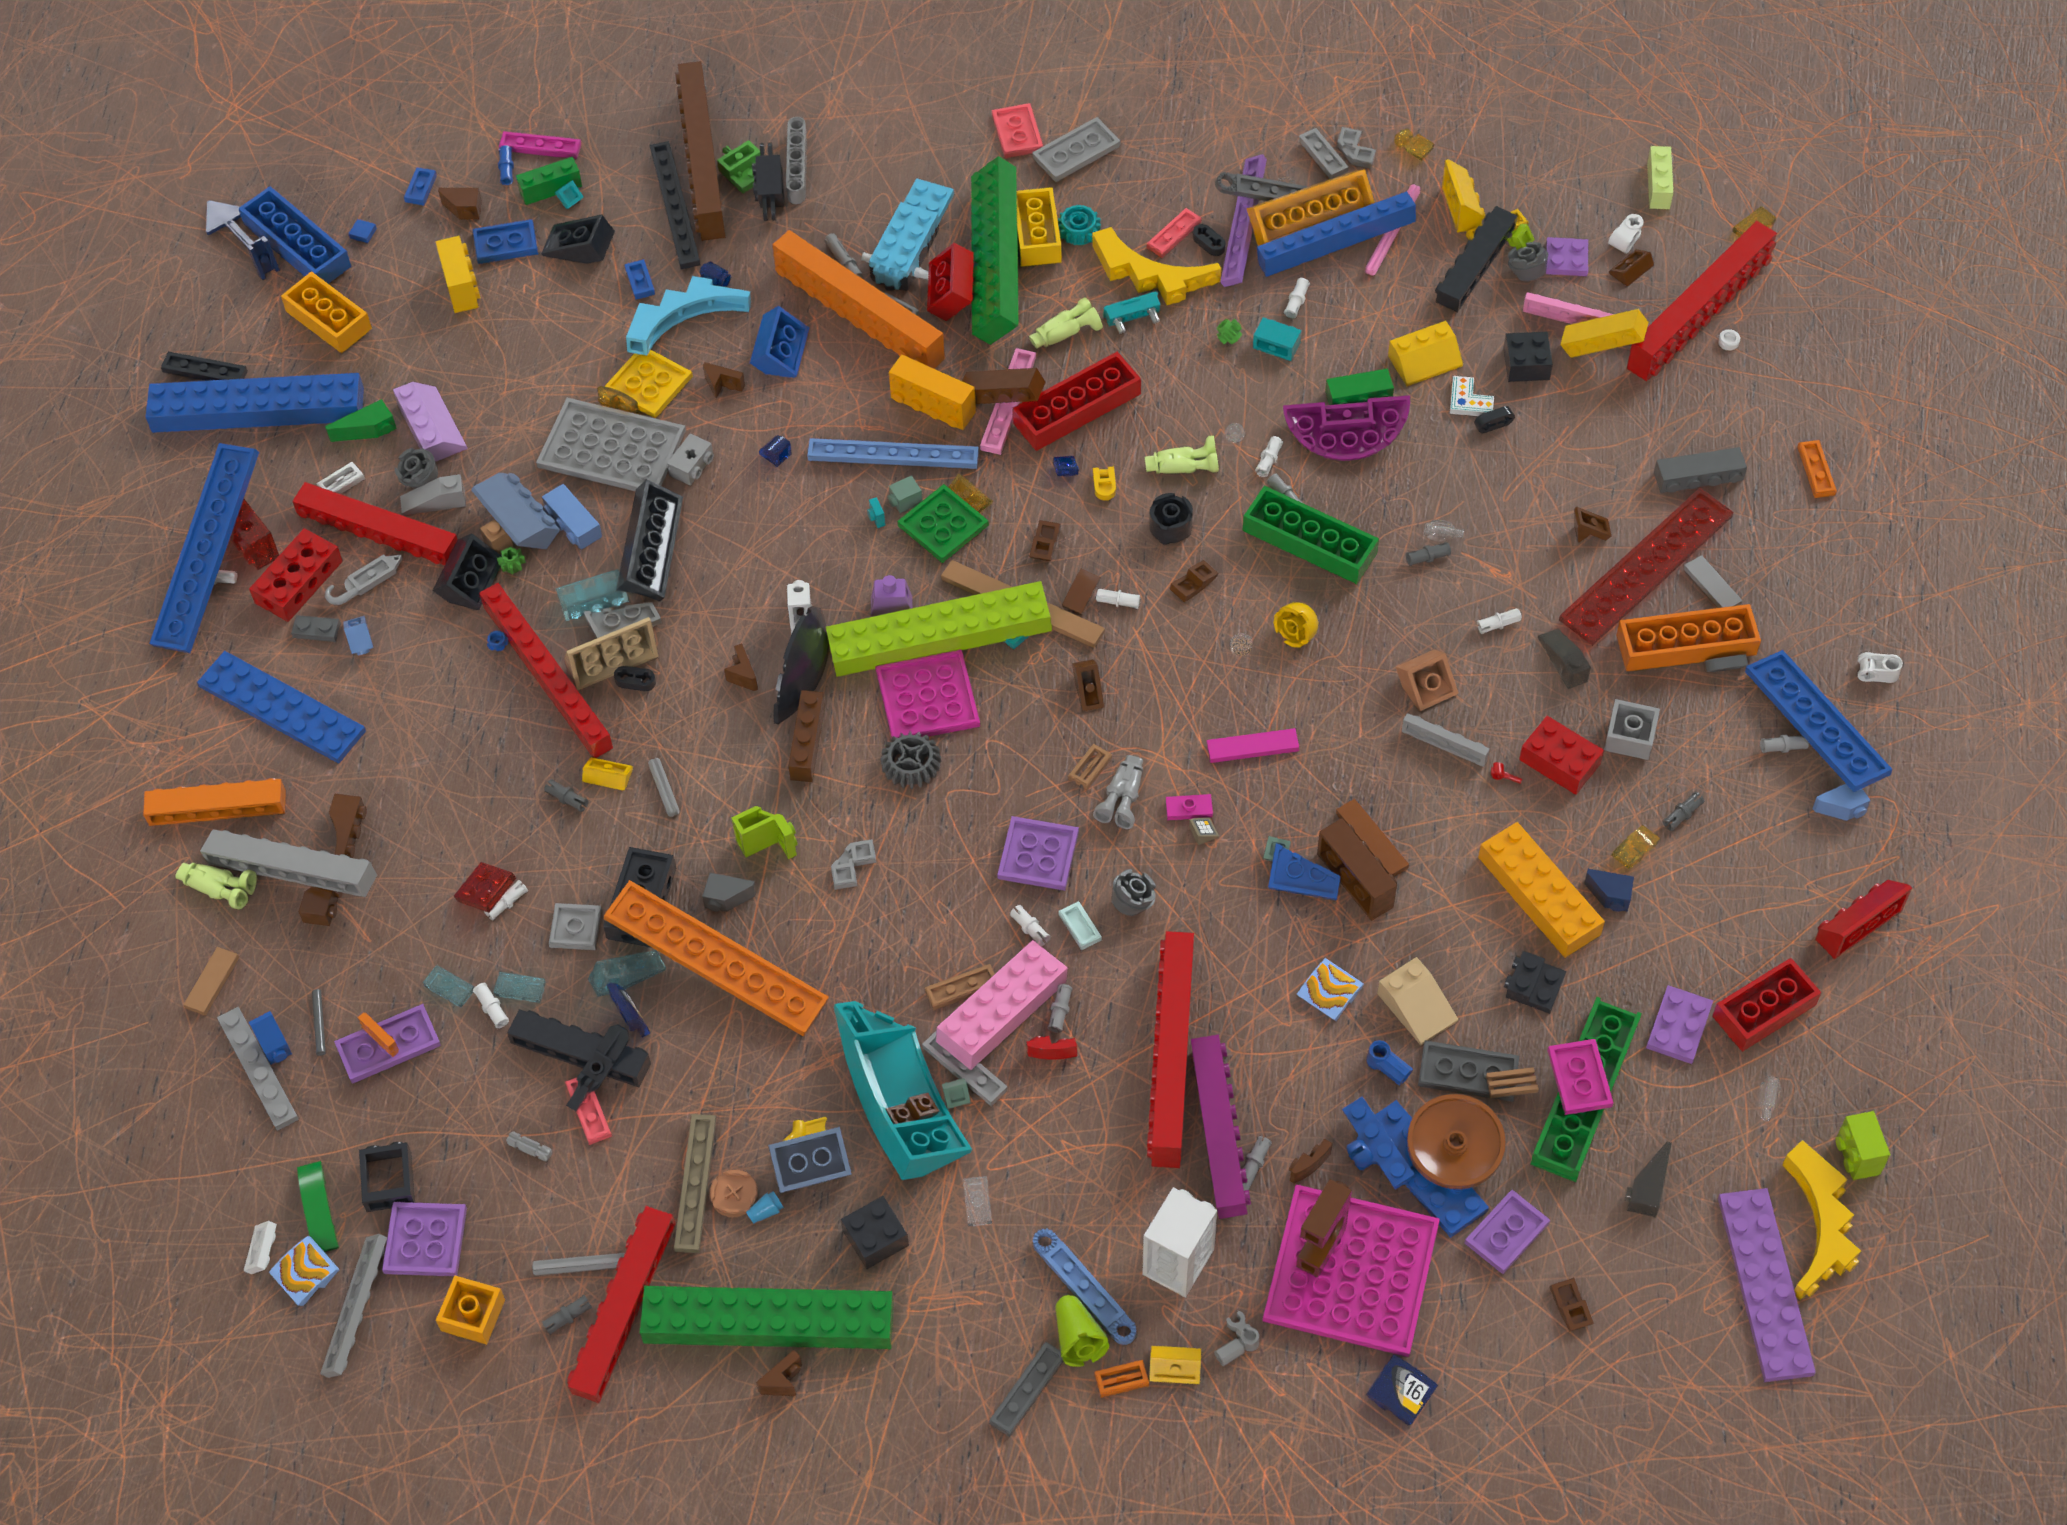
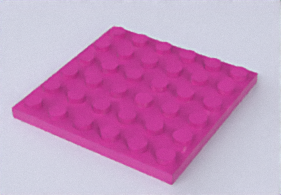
M1296 1184L1263 1315V1322L1409 1357L1440 1219L1351 1198L1346 1231L1320 1276L1317 1278L1296 1267L1297 1257L1306 1243V1240L1300 1237L1301 1227L1322 1190Z

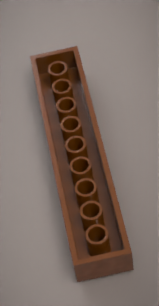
M702 62L678 64L679 72L675 73L676 84L681 85L677 86L678 99H682V101H679L680 114H684L681 116L682 129H686L683 130L684 144L688 143V145H685L686 159L690 158V160H687L688 174H692L689 175L690 189H694L690 193L692 204H696L693 206L694 220L698 219V221H695L696 233L701 234V241L726 238Z

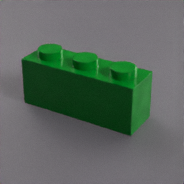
M573 157L516 175L519 192L525 205L556 196L555 192L572 180L577 188L583 187L580 171Z
M1387 368L1326 379L1325 393L1329 405L1368 402L1369 398L1393 397L1394 386Z

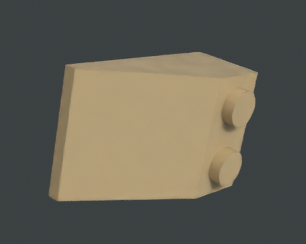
M1417 957L1379 981L1377 994L1420 1046L1424 1044L1425 1040L1429 1041L1458 1022L1459 1019L1432 974Z

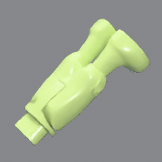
M1082 298L1073 309L1060 312L1057 316L1037 328L1036 333L1030 335L1029 339L1037 349L1043 345L1048 347V344L1053 345L1075 335L1082 326L1090 325L1095 331L1102 329L1103 326L1096 309L1091 306L1087 298Z
M1208 436L1205 445L1198 449L1191 447L1172 448L1159 451L1157 455L1154 452L1153 456H1146V471H1156L1157 474L1193 473L1196 470L1219 472L1214 436Z
M182 863L175 876L176 879L182 880L184 885L209 895L210 898L227 899L232 908L239 910L248 903L247 894H253L257 882L256 872L252 870H245L240 877H234L228 870L196 863ZM226 886H228V887L231 886V887H234L235 889L229 890V889H226L225 887H226Z

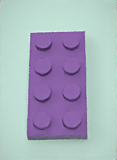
M423 1004L377 1023L395 1040L399 1053L394 1057L388 1054L363 1029L334 1041L352 1084L441 1046Z

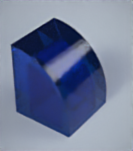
M776 435L760 448L759 454L778 467L792 455L790 441L780 435Z

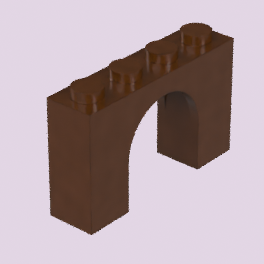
M1329 1179L1301 1227L1300 1237L1306 1240V1243L1297 1257L1296 1267L1317 1278L1320 1276L1346 1231L1352 1190L1345 1183Z

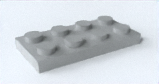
M1096 117L1032 152V158L1057 182L1119 148L1121 141Z

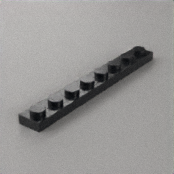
M666 141L651 144L650 151L680 269L701 266L670 143Z

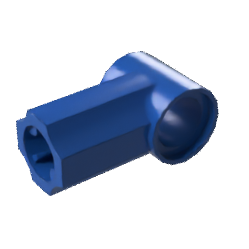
M1378 1040L1370 1045L1366 1057L1369 1067L1380 1070L1399 1086L1403 1084L1412 1073L1413 1068L1391 1052L1390 1046L1386 1042ZM1373 1053H1380L1383 1057H1377Z

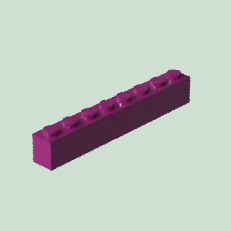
M1219 1034L1191 1039L1218 1217L1223 1219L1248 1215L1247 1205H1251L1249 1190L1244 1191L1243 1186L1248 1181L1246 1169H1241L1240 1162H1244L1242 1147L1237 1148L1236 1142L1241 1140L1239 1126H1234L1233 1120L1237 1119L1235 1105H1230V1099L1234 1098L1232 1084H1227L1226 1080L1231 1075L1229 1064H1224L1223 1057H1227L1225 1043H1220Z

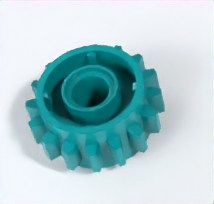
M1074 205L1066 208L1063 213H1060V218H1057L1060 238H1064L1066 243L1073 245L1091 243L1092 233L1101 230V218L1098 217V213L1084 205Z

